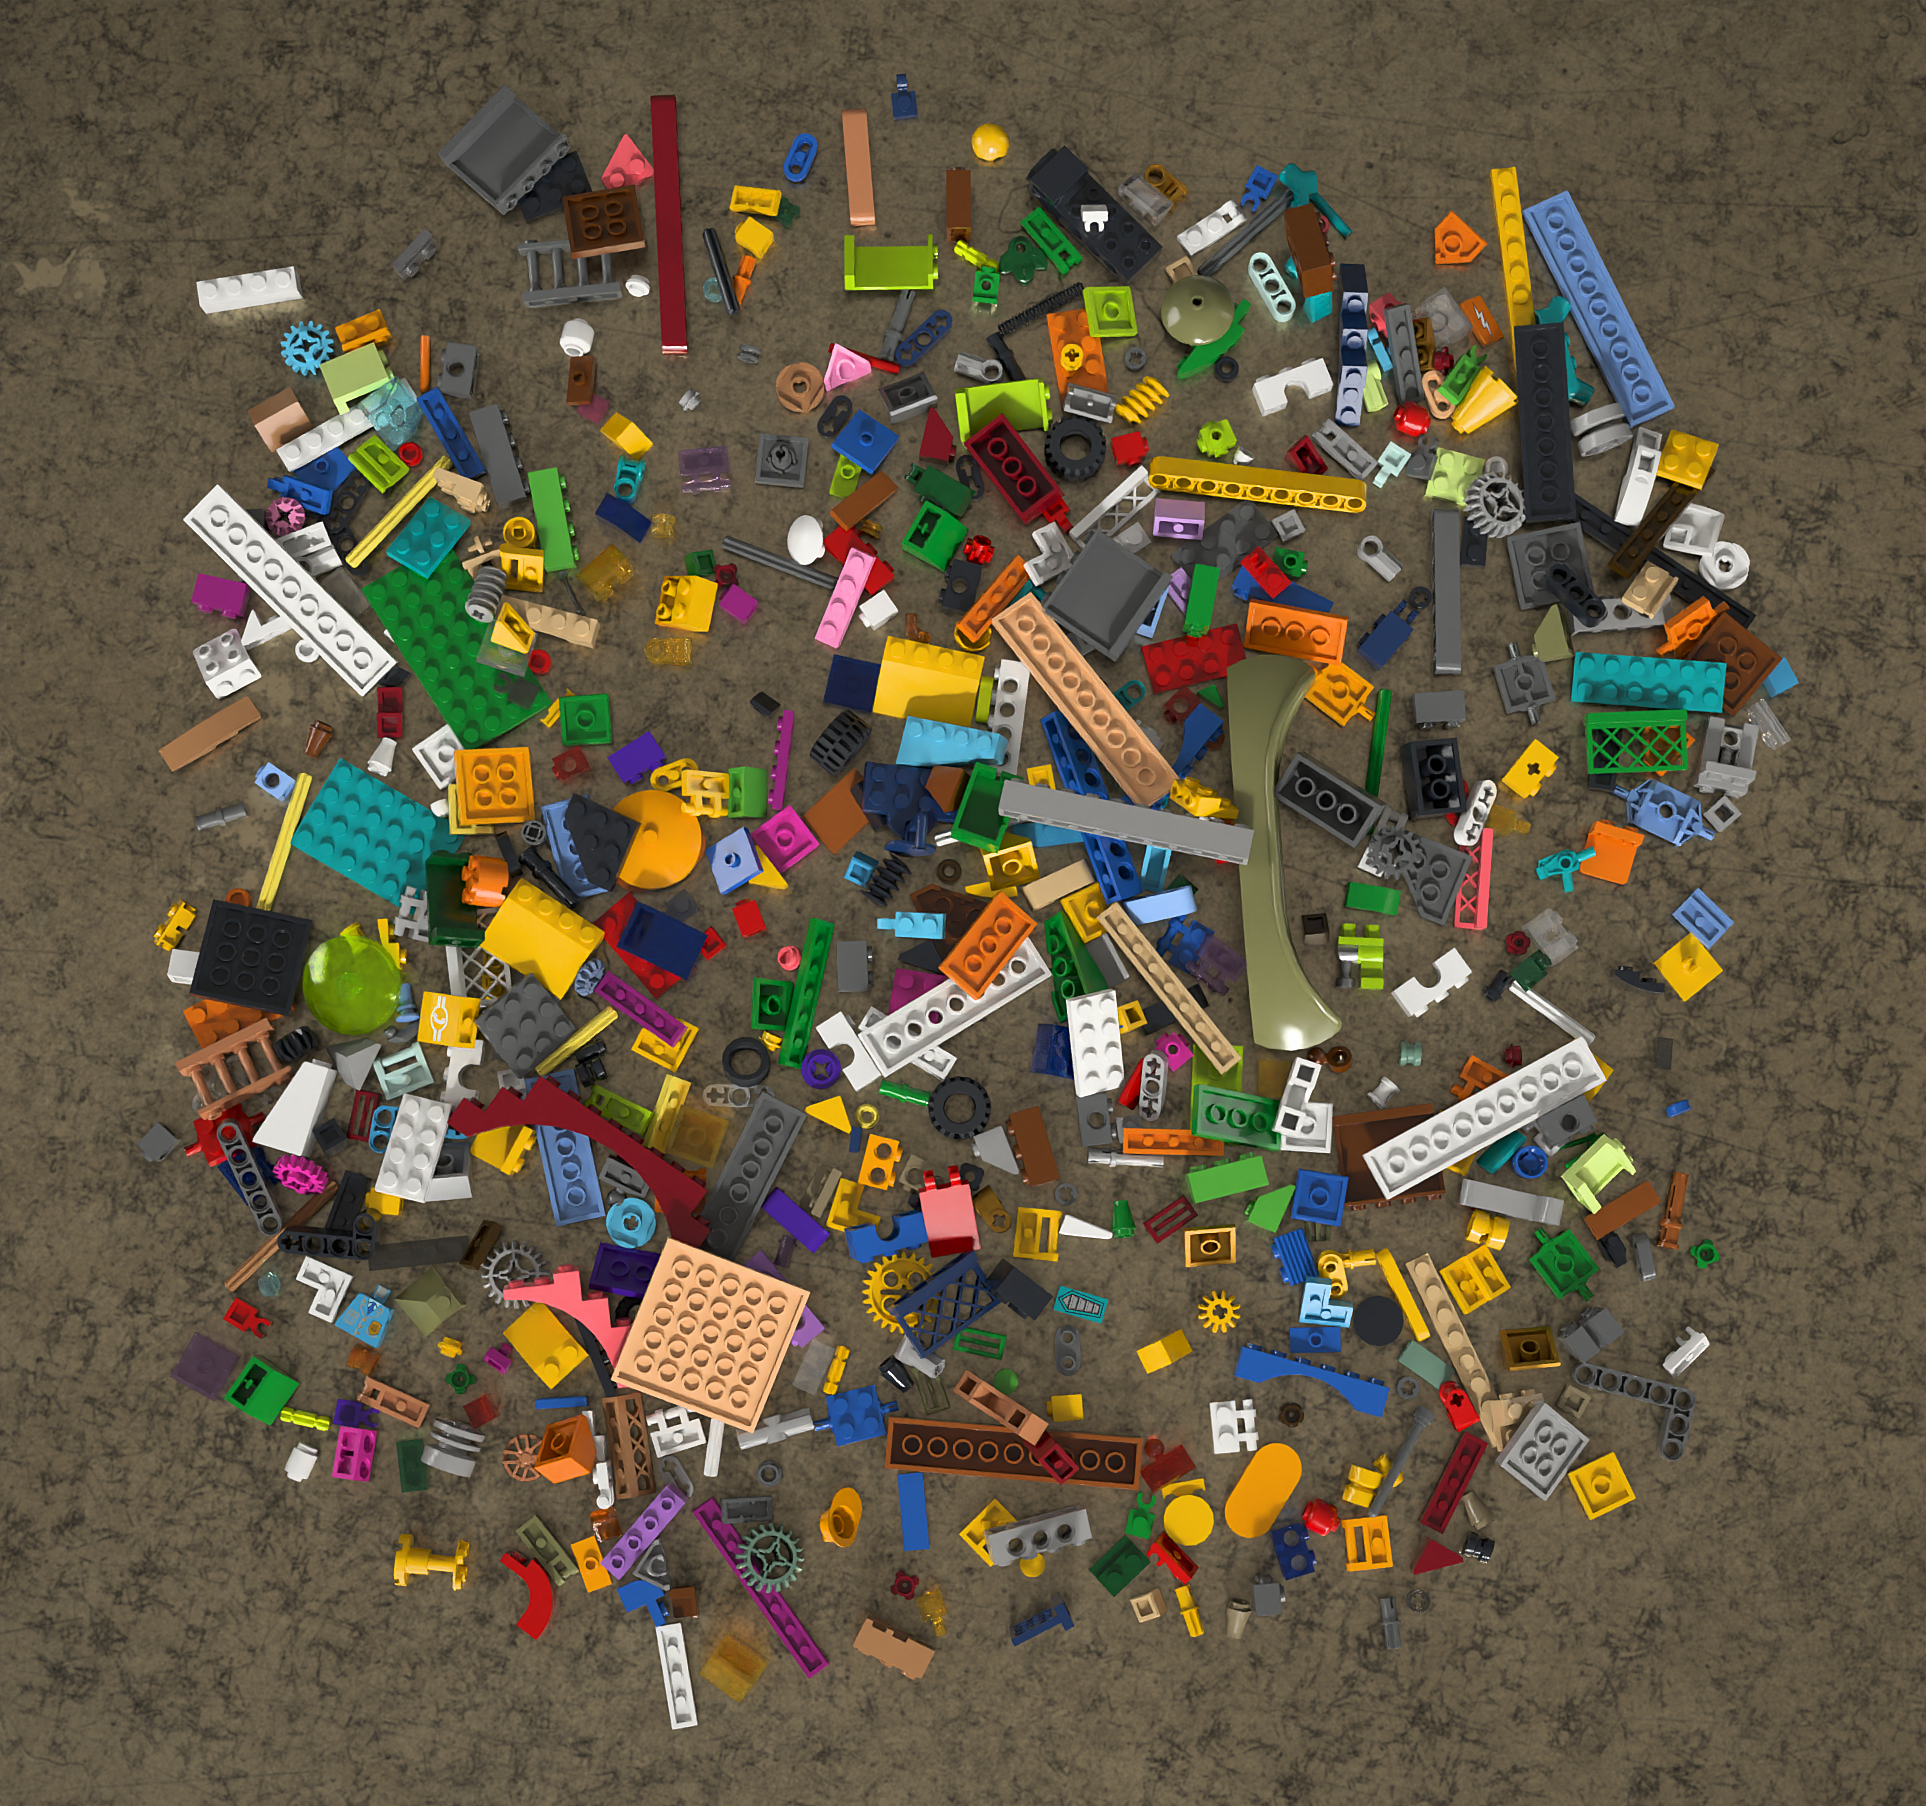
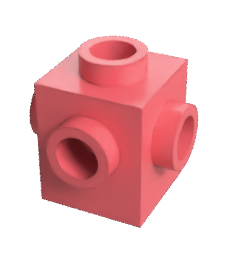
M1390 292L1369 304L1371 323L1375 330L1381 331L1386 338L1388 336L1383 309L1403 304L1401 301L1398 302Z

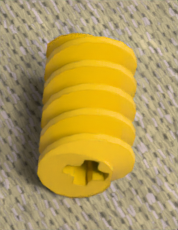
M1145 376L1143 378L1144 384L1137 383L1136 390L1131 389L1129 397H1122V404H1116L1115 410L1117 414L1131 428H1133L1132 421L1138 424L1141 423L1140 414L1146 418L1148 417L1146 408L1152 411L1155 410L1152 402L1155 401L1162 404L1161 394L1167 398L1169 397L1166 388L1153 376Z

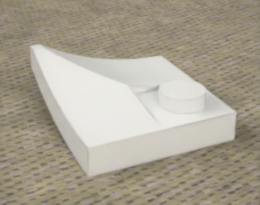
M1691 503L1666 533L1663 544L1664 548L1713 557L1725 515L1710 508Z

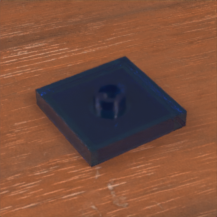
M834 654L823 703L872 714L881 664Z

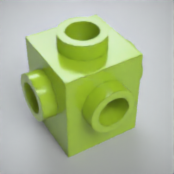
M1227 419L1217 423L1213 420L1202 425L1198 435L1199 438L1196 439L1202 453L1206 452L1208 458L1211 456L1219 458L1229 452L1228 449L1235 447L1237 442Z

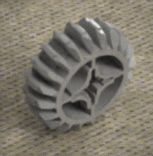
M1494 471L1481 474L1469 484L1470 487L1465 491L1467 496L1463 502L1468 504V506L1463 511H1467L1470 514L1467 520H1473V528L1480 527V534L1487 533L1489 538L1495 536L1502 538L1506 535H1511L1522 526L1521 522L1526 519L1524 515L1525 506L1523 505L1525 498L1521 495L1524 490L1517 488L1519 481L1511 482V475L1504 477L1503 472L1495 473ZM1491 488L1494 489L1495 492H1488L1485 489ZM1503 517L1506 520L1505 522L1496 520V518Z
M517 1240L512 1241V1248H509L507 1242H503L502 1248L504 1251L495 1247L493 1250L497 1256L487 1255V1259L492 1263L491 1265L484 1264L482 1266L484 1269H489V1274H481V1278H489L490 1282L483 1284L484 1288L491 1286L493 1288L488 1293L489 1297L494 1296L496 1293L498 1294L495 1303L499 1304L504 1298L503 1290L500 1288L497 1279L512 1281L514 1278L504 1276V1274L514 1272L515 1267L521 1273H528V1275L517 1277V1280L550 1275L549 1270L542 1271V1267L549 1264L548 1261L539 1262V1259L544 1255L543 1252H539L536 1255L533 1254L536 1250L535 1245L526 1250V1241L521 1243L520 1248H518ZM511 1254L508 1269L497 1271L501 1260ZM519 1254L528 1257L533 1263L535 1270L523 1268ZM505 1300L504 1307L509 1308L511 1301H513L514 1308H520V1300ZM522 1300L525 1307L530 1305L529 1300Z

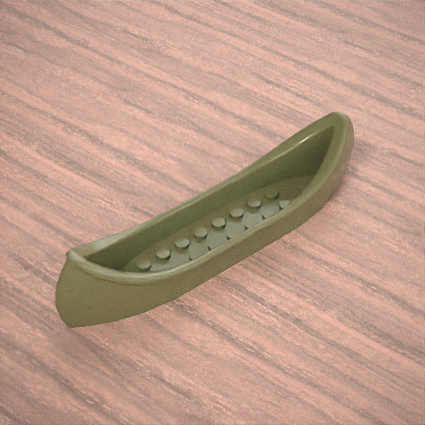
M1259 655L1241 660L1227 668L1235 807L1239 809L1236 824H1244L1249 826V829L1254 830L1247 865L1239 864L1247 975L1254 1043L1271 1049L1294 1051L1318 1045L1331 1038L1342 1027L1340 1016L1323 1000L1303 971L1292 941L1286 906L1279 799L1274 795V790L1279 783L1280 764L1287 734L1302 701L1315 682L1316 673L1313 667L1292 657Z

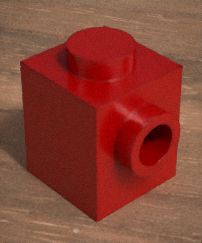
M1140 431L1111 438L1110 445L1117 467L1127 464L1128 467H1134L1142 464V460H1145L1149 446L1146 437H1141Z

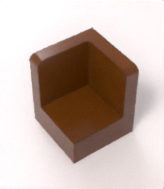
M696 1584L672 1587L669 1590L674 1618L690 1616L697 1618L700 1615Z

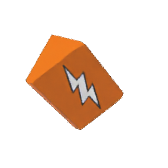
M1480 295L1460 304L1458 308L1482 349L1505 337Z

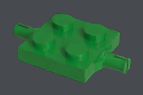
M1543 1227L1536 1230L1534 1234L1543 1245L1528 1260L1556 1297L1562 1299L1568 1293L1578 1290L1586 1302L1593 1298L1595 1295L1590 1291L1586 1283L1590 1276L1600 1270V1268L1571 1230L1566 1229L1560 1235L1553 1238L1549 1237Z

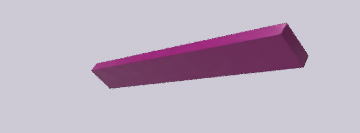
M714 1496L694 1509L692 1512L806 1676L810 1679L827 1667L830 1662L782 1593L776 1592L773 1585L770 1593L765 1592V1585H763L760 1591H756V1581L753 1585L748 1586L747 1582L751 1577L749 1575L743 1579L740 1577L746 1570L745 1568H736V1565L743 1563V1559H736L735 1555L744 1553V1551L737 1548L738 1544L747 1545V1543L743 1541L742 1536L733 1523L721 1524V1506ZM750 1555L753 1569L757 1574H760V1562L753 1555Z

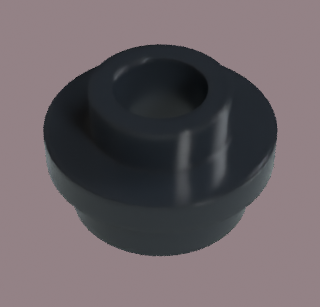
M1229 356L1221 357L1214 366L1215 375L1222 381L1233 380L1239 371L1237 361ZM1229 366L1231 371L1224 373L1222 367Z

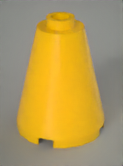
M1487 366L1481 369L1451 415V418L1454 420L1451 425L1460 434L1464 431L1467 434L1471 433L1518 403L1517 396L1500 378L1494 377L1492 375L1494 372Z

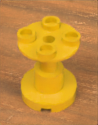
M402 1533L400 1535L398 1543L403 1544L402 1549L396 1551L394 1565L395 1585L407 1586L411 1573L428 1575L430 1570L453 1572V1589L457 1591L462 1588V1584L466 1581L467 1566H463L465 1557H468L469 1553L468 1541L460 1539L455 1556L432 1554L431 1549L415 1548L413 1534Z

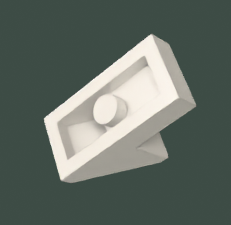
M252 609L241 643L247 650H250L292 629V627L280 615L270 617L266 620V624L263 625L258 613Z

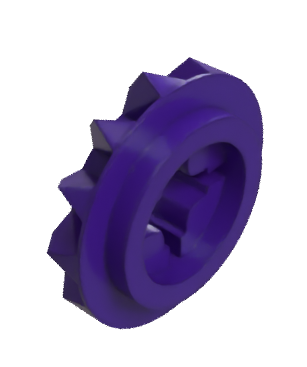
M816 1049L808 1053L801 1063L803 1079L813 1088H829L840 1077V1061L831 1051ZM814 1061L821 1065L829 1061L825 1067L828 1077L821 1073L814 1077L812 1076L817 1069L813 1063Z

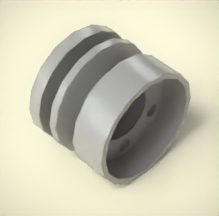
M435 1418L433 1425L443 1430V1432L430 1431L429 1435L439 1440L438 1445L426 1444L420 1460L437 1469L464 1477H471L476 1460L467 1455V1452H479L481 1447L471 1441L483 1442L486 1435L466 1423L453 1419Z

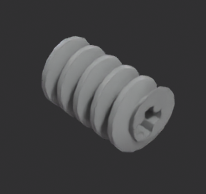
M491 566L479 569L468 600L465 603L466 612L472 618L485 623L493 621L500 598L506 588L505 580L507 575L500 569Z

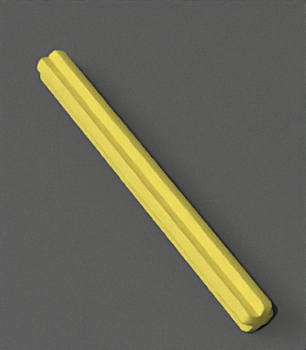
M446 455L442 456L346 556V562L354 568L357 567L437 484L433 477L436 467L449 471L454 465L452 460Z
M300 772L297 776L256 906L258 909L271 911L291 847L290 842L296 831L312 781V776Z

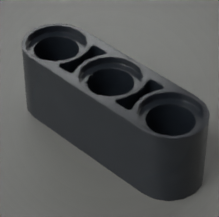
M1563 563L1554 564L1546 576L1545 583L1547 588L1584 626L1589 628L1598 626L1605 615L1606 607L1604 603L1569 566ZM1559 574L1564 578V580L1557 581L1554 579L1553 575ZM1570 592H1577L1581 598H1573ZM1592 609L1596 611L1598 616H1590L1587 610Z
M1199 983L1187 988L1188 992L1202 1009L1210 1006ZM1161 1000L1142 1009L1147 1024L1140 1026L1144 1036H1148L1178 1020Z

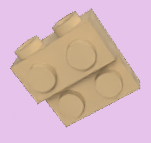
M436 467L433 477L437 481V485L442 487L441 491L454 496L457 503L461 505V509L470 513H475V511L483 513V511L486 512L488 510L491 498H489V493L482 483Z
M1535 1389L1521 1390L1520 1396H1515L1514 1392L1499 1394L1500 1399L1490 1401L1498 1451L1504 1449L1537 1401L1540 1399L1544 1402L1543 1393H1535Z

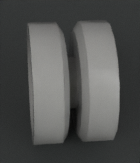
M1613 403L1594 409L1570 422L1573 435L1583 437L1577 444L1581 456H1591L1607 451L1633 437L1629 424L1619 423L1625 417L1620 403Z

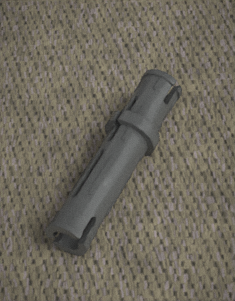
M909 289L900 290L889 327L883 334L885 339L878 354V357L881 359L886 357L885 360L890 362L894 359L898 342L902 341V331L916 294L913 290L908 293Z

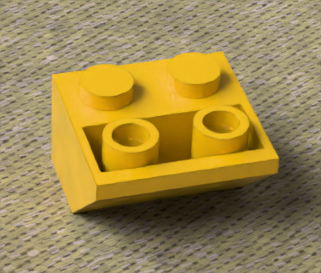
M664 576L659 605L656 610L655 624L688 631L708 632L718 584L698 576Z

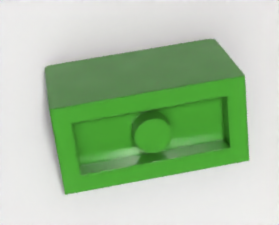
M746 766L728 769L730 790L728 818H766L767 770Z

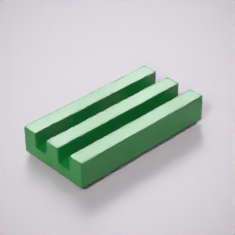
M966 1327L962 1330L1001 1339L1000 1344L961 1336V1332L955 1335L952 1350L1002 1360L1007 1335ZM959 1341L999 1349L998 1354L963 1347L959 1346Z

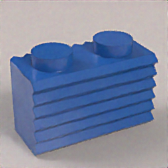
M1303 1228L1272 1238L1274 1244L1270 1245L1274 1258H1279L1282 1268H1279V1272L1284 1283L1288 1282L1289 1286L1304 1282L1306 1276H1320Z

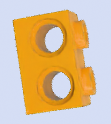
M870 1134L858 1183L883 1190H888V1186L893 1187L897 1172L892 1171L894 1162H900L903 1148L899 1147L900 1142ZM879 1145H890L892 1151L889 1157L881 1158L878 1156L877 1148ZM875 1168H881L885 1171V1178L882 1182H874L871 1179V1172Z

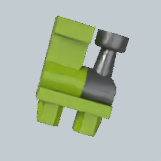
M1343 923L1340 934L1336 938V957L1340 961L1341 977L1336 978L1335 987L1355 988L1356 980L1351 977L1352 964H1359L1358 989H1383L1384 939L1380 938L1379 925H1365L1364 938L1355 937L1356 924Z

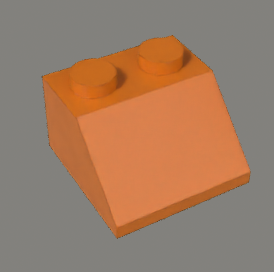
M578 1415L546 1426L534 1469L554 1484L591 1473L597 1450L585 1415Z

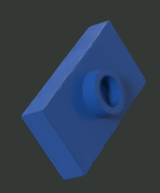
M1340 1327L1289 1328L1290 1353L1341 1352Z

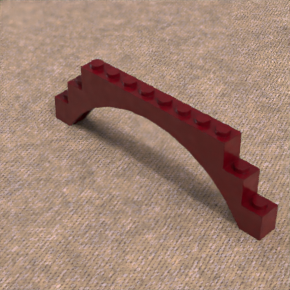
M550 1075L547 1078L540 1076L524 1100L521 1099L523 1094L514 1087L510 1086L509 1089L502 1087L486 1111L483 1109L485 1104L472 1096L470 1100L463 1098L446 1122L467 1137L502 1127L531 1124L560 1127L586 1135L612 1149L638 1172L653 1191L666 1217L673 1239L700 1248L712 1231L708 1227L710 1224L708 1220L699 1214L696 1217L692 1216L708 1192V1189L704 1187L706 1185L705 1181L696 1175L690 1178L684 1174L685 1168L674 1160L671 1164L663 1159L664 1153L653 1146L650 1150L642 1145L644 1140L633 1132L630 1135L621 1130L623 1128L622 1124L613 1118L607 1121L601 1117L602 1111L591 1103L587 1107L579 1102L582 1098L570 1089L567 1093L560 1089L561 1083Z

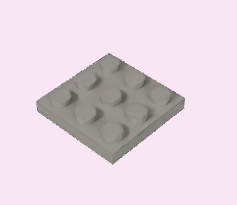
M1539 1399L1495 1462L1537 1496L1547 1501L1590 1439Z

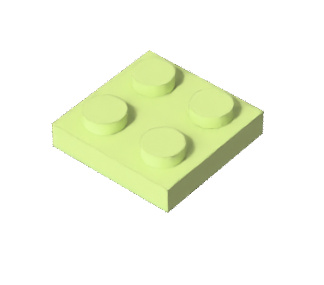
M1438 447L1435 452L1438 459L1432 478L1428 480L1424 496L1466 507L1468 504L1463 502L1467 496L1465 491L1470 487L1469 484L1482 474L1485 459Z

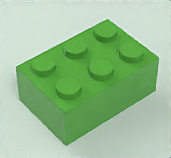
M1251 1152L1237 1156L1239 1161L1231 1163L1230 1158L1213 1162V1168L1206 1169L1205 1164L1189 1168L1190 1173L1185 1174V1179L1192 1204L1269 1185L1262 1155L1255 1157V1153Z

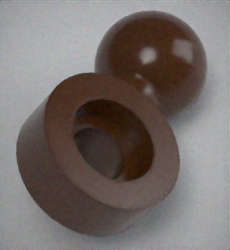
M1343 1046L1334 1047L1328 1053H1325L1322 1048L1314 1047L1307 1053L1308 1061L1320 1065L1328 1063L1329 1068L1338 1073L1349 1070L1353 1064L1351 1051Z

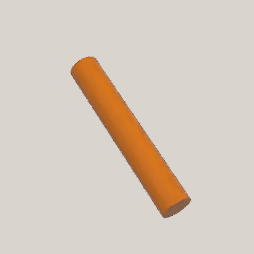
M426 335L420 336L421 394L430 391V336Z

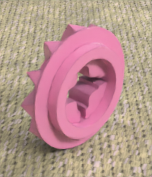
M281 497L280 499L273 500L272 504L266 508L265 520L268 528L279 536H285L301 530L304 525L305 511L302 505L293 498ZM279 509L286 513L290 511L291 514H289L288 518L291 524L284 520L279 522L281 518Z

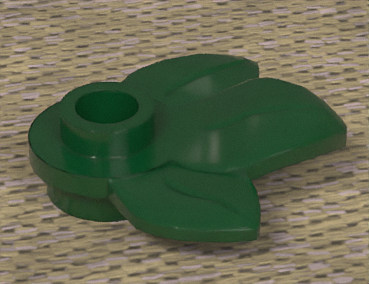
M1024 236L1014 237L1009 242L1008 251L1001 255L999 260L1001 274L1013 272L1015 278L1023 285H1027L1031 281L1035 269L1046 270L1048 268L1044 252L1037 247H1033L1031 241ZM1019 243L1025 246L1023 253H1019L1016 250V246Z

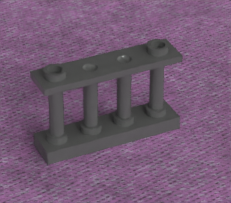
M569 239L546 242L527 240L523 244L517 245L520 255L527 256L530 289H528V292H522L523 303L526 308L623 298L620 282L613 280L610 253L601 255L603 273L601 284L591 285L589 282L586 257L577 259L579 283L577 286L567 287L564 285L561 252L571 251ZM551 253L555 286L552 289L543 290L540 288L537 255Z

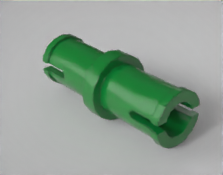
M882 1079L878 1092L880 1095L900 1099L899 1102L902 1103L908 1101L927 1107L931 1093L930 1091L927 1092L909 1087L908 1083L902 1085Z

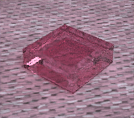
M593 393L592 404L580 405L576 412L599 425L610 406V402Z

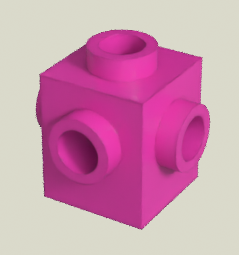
M1173 1032L1170 1036L1164 1033L1155 1041L1158 1046L1154 1050H1160L1167 1055L1168 1067L1172 1072L1176 1071L1193 1056V1053L1187 1048L1190 1045L1181 1033L1176 1035ZM1168 1047H1174L1176 1053L1170 1054L1168 1052Z

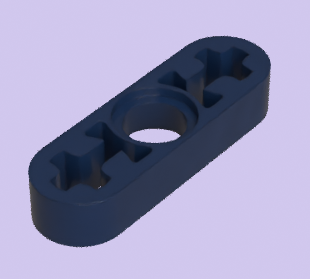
M945 310L934 312L898 346L895 352L896 362L903 368H910L915 365L951 330L952 316ZM937 318L941 320L946 318L947 326L940 325L936 329L938 335L935 336L928 326L930 325L933 329L937 325ZM921 333L929 334L931 337L930 343L927 345L919 344L917 341L918 335ZM913 342L914 346L918 350H920V352L918 353L915 349L911 353V360H908L907 358L902 360L901 352L904 351L908 353L912 349V345L910 343Z

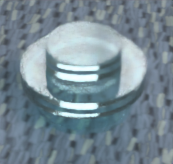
M267 1272L258 1279V1286L263 1296L275 1297L279 1294L281 1284L276 1275Z

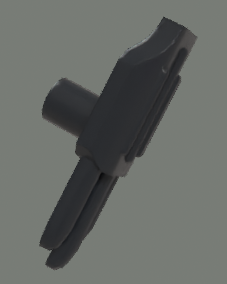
M1612 1231L1609 1235L1607 1234L1599 1239L1598 1244L1607 1260L1612 1262L1616 1268L1627 1263V1249L1617 1233Z

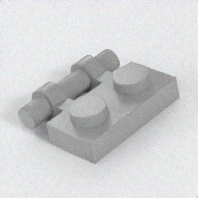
M407 885L405 894H402L400 898L402 904L399 914L395 916L393 922L396 924L393 934L403 936L406 927L410 928L408 937L428 942L426 890L422 889L420 897L415 898L417 888ZM411 906L416 907L413 920L408 919Z

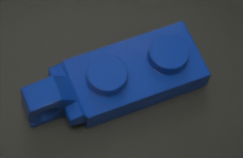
M283 475V478L276 476L268 478L267 488L280 492L279 497L293 498L305 509L323 515L329 514L333 490L291 475Z

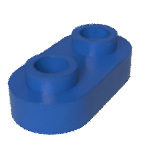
M803 133L795 138L783 165L784 174L790 181L799 182L807 176L818 151L817 141L814 136ZM804 145L810 147L808 151H803L801 148ZM794 167L801 169L798 173L792 172Z

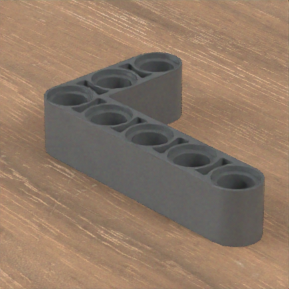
M1579 1362L1572 1366L1570 1370L1571 1379L1579 1385L1664 1406L1665 1412L1658 1437L1657 1452L1660 1457L1670 1461L1679 1460L1683 1456L1696 1404V1397L1691 1390L1590 1363ZM1582 1367H1586L1589 1371V1377L1585 1381H1581L1578 1377V1372ZM1610 1373L1614 1378V1382L1610 1387H1605L1603 1377ZM1634 1379L1638 1383V1389L1635 1393L1631 1394L1627 1389V1385ZM1656 1386H1660L1663 1391L1662 1397L1658 1400H1655L1652 1396V1390ZM1684 1392L1687 1396V1402L1684 1406H1679L1677 1396ZM1678 1417L1681 1420V1427L1679 1430L1674 1431L1671 1428V1421ZM1669 1442H1673L1676 1447L1675 1453L1668 1456L1665 1452V1447Z

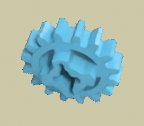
M301 321L299 322L300 328L296 329L292 325V333H284L287 341L281 342V346L286 350H283L281 355L287 358L285 363L288 366L293 365L292 369L294 372H298L301 368L303 375H307L308 370H311L316 375V369L320 368L319 365L330 361L329 355H335L334 349L330 348L335 345L333 339H328L331 334L328 330L323 332L324 327L321 324L315 328L313 321H309L308 326H305ZM310 334H315L319 336L321 339L312 338ZM310 344V345H311V346L309 347V350H310V351L305 352V350L307 349V345ZM295 357L305 359L306 363L296 360Z

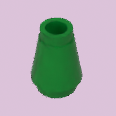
M1128 1200L1113 1202L1111 1232H1114V1237L1128 1238L1134 1236L1136 1226Z

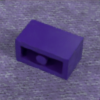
M650 731L607 757L625 786L629 783L631 786L637 784L644 778L643 774L650 770L653 772L657 768L664 766V761L667 760Z

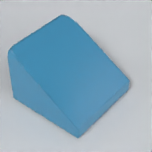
M856 851L844 878L866 888L864 884L870 881V876L874 873L879 861Z

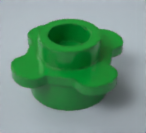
M1705 1239L1702 1244L1692 1246L1690 1249V1254L1695 1256L1699 1268L1704 1269L1708 1264L1717 1262L1720 1259V1254L1716 1251L1710 1239ZM1704 1251L1707 1252V1256H1703Z
M458 1364L456 1370L446 1375L445 1381L455 1388V1393L463 1394L465 1388L475 1383L476 1377L466 1370V1365ZM459 1377L463 1378L461 1382L458 1380Z

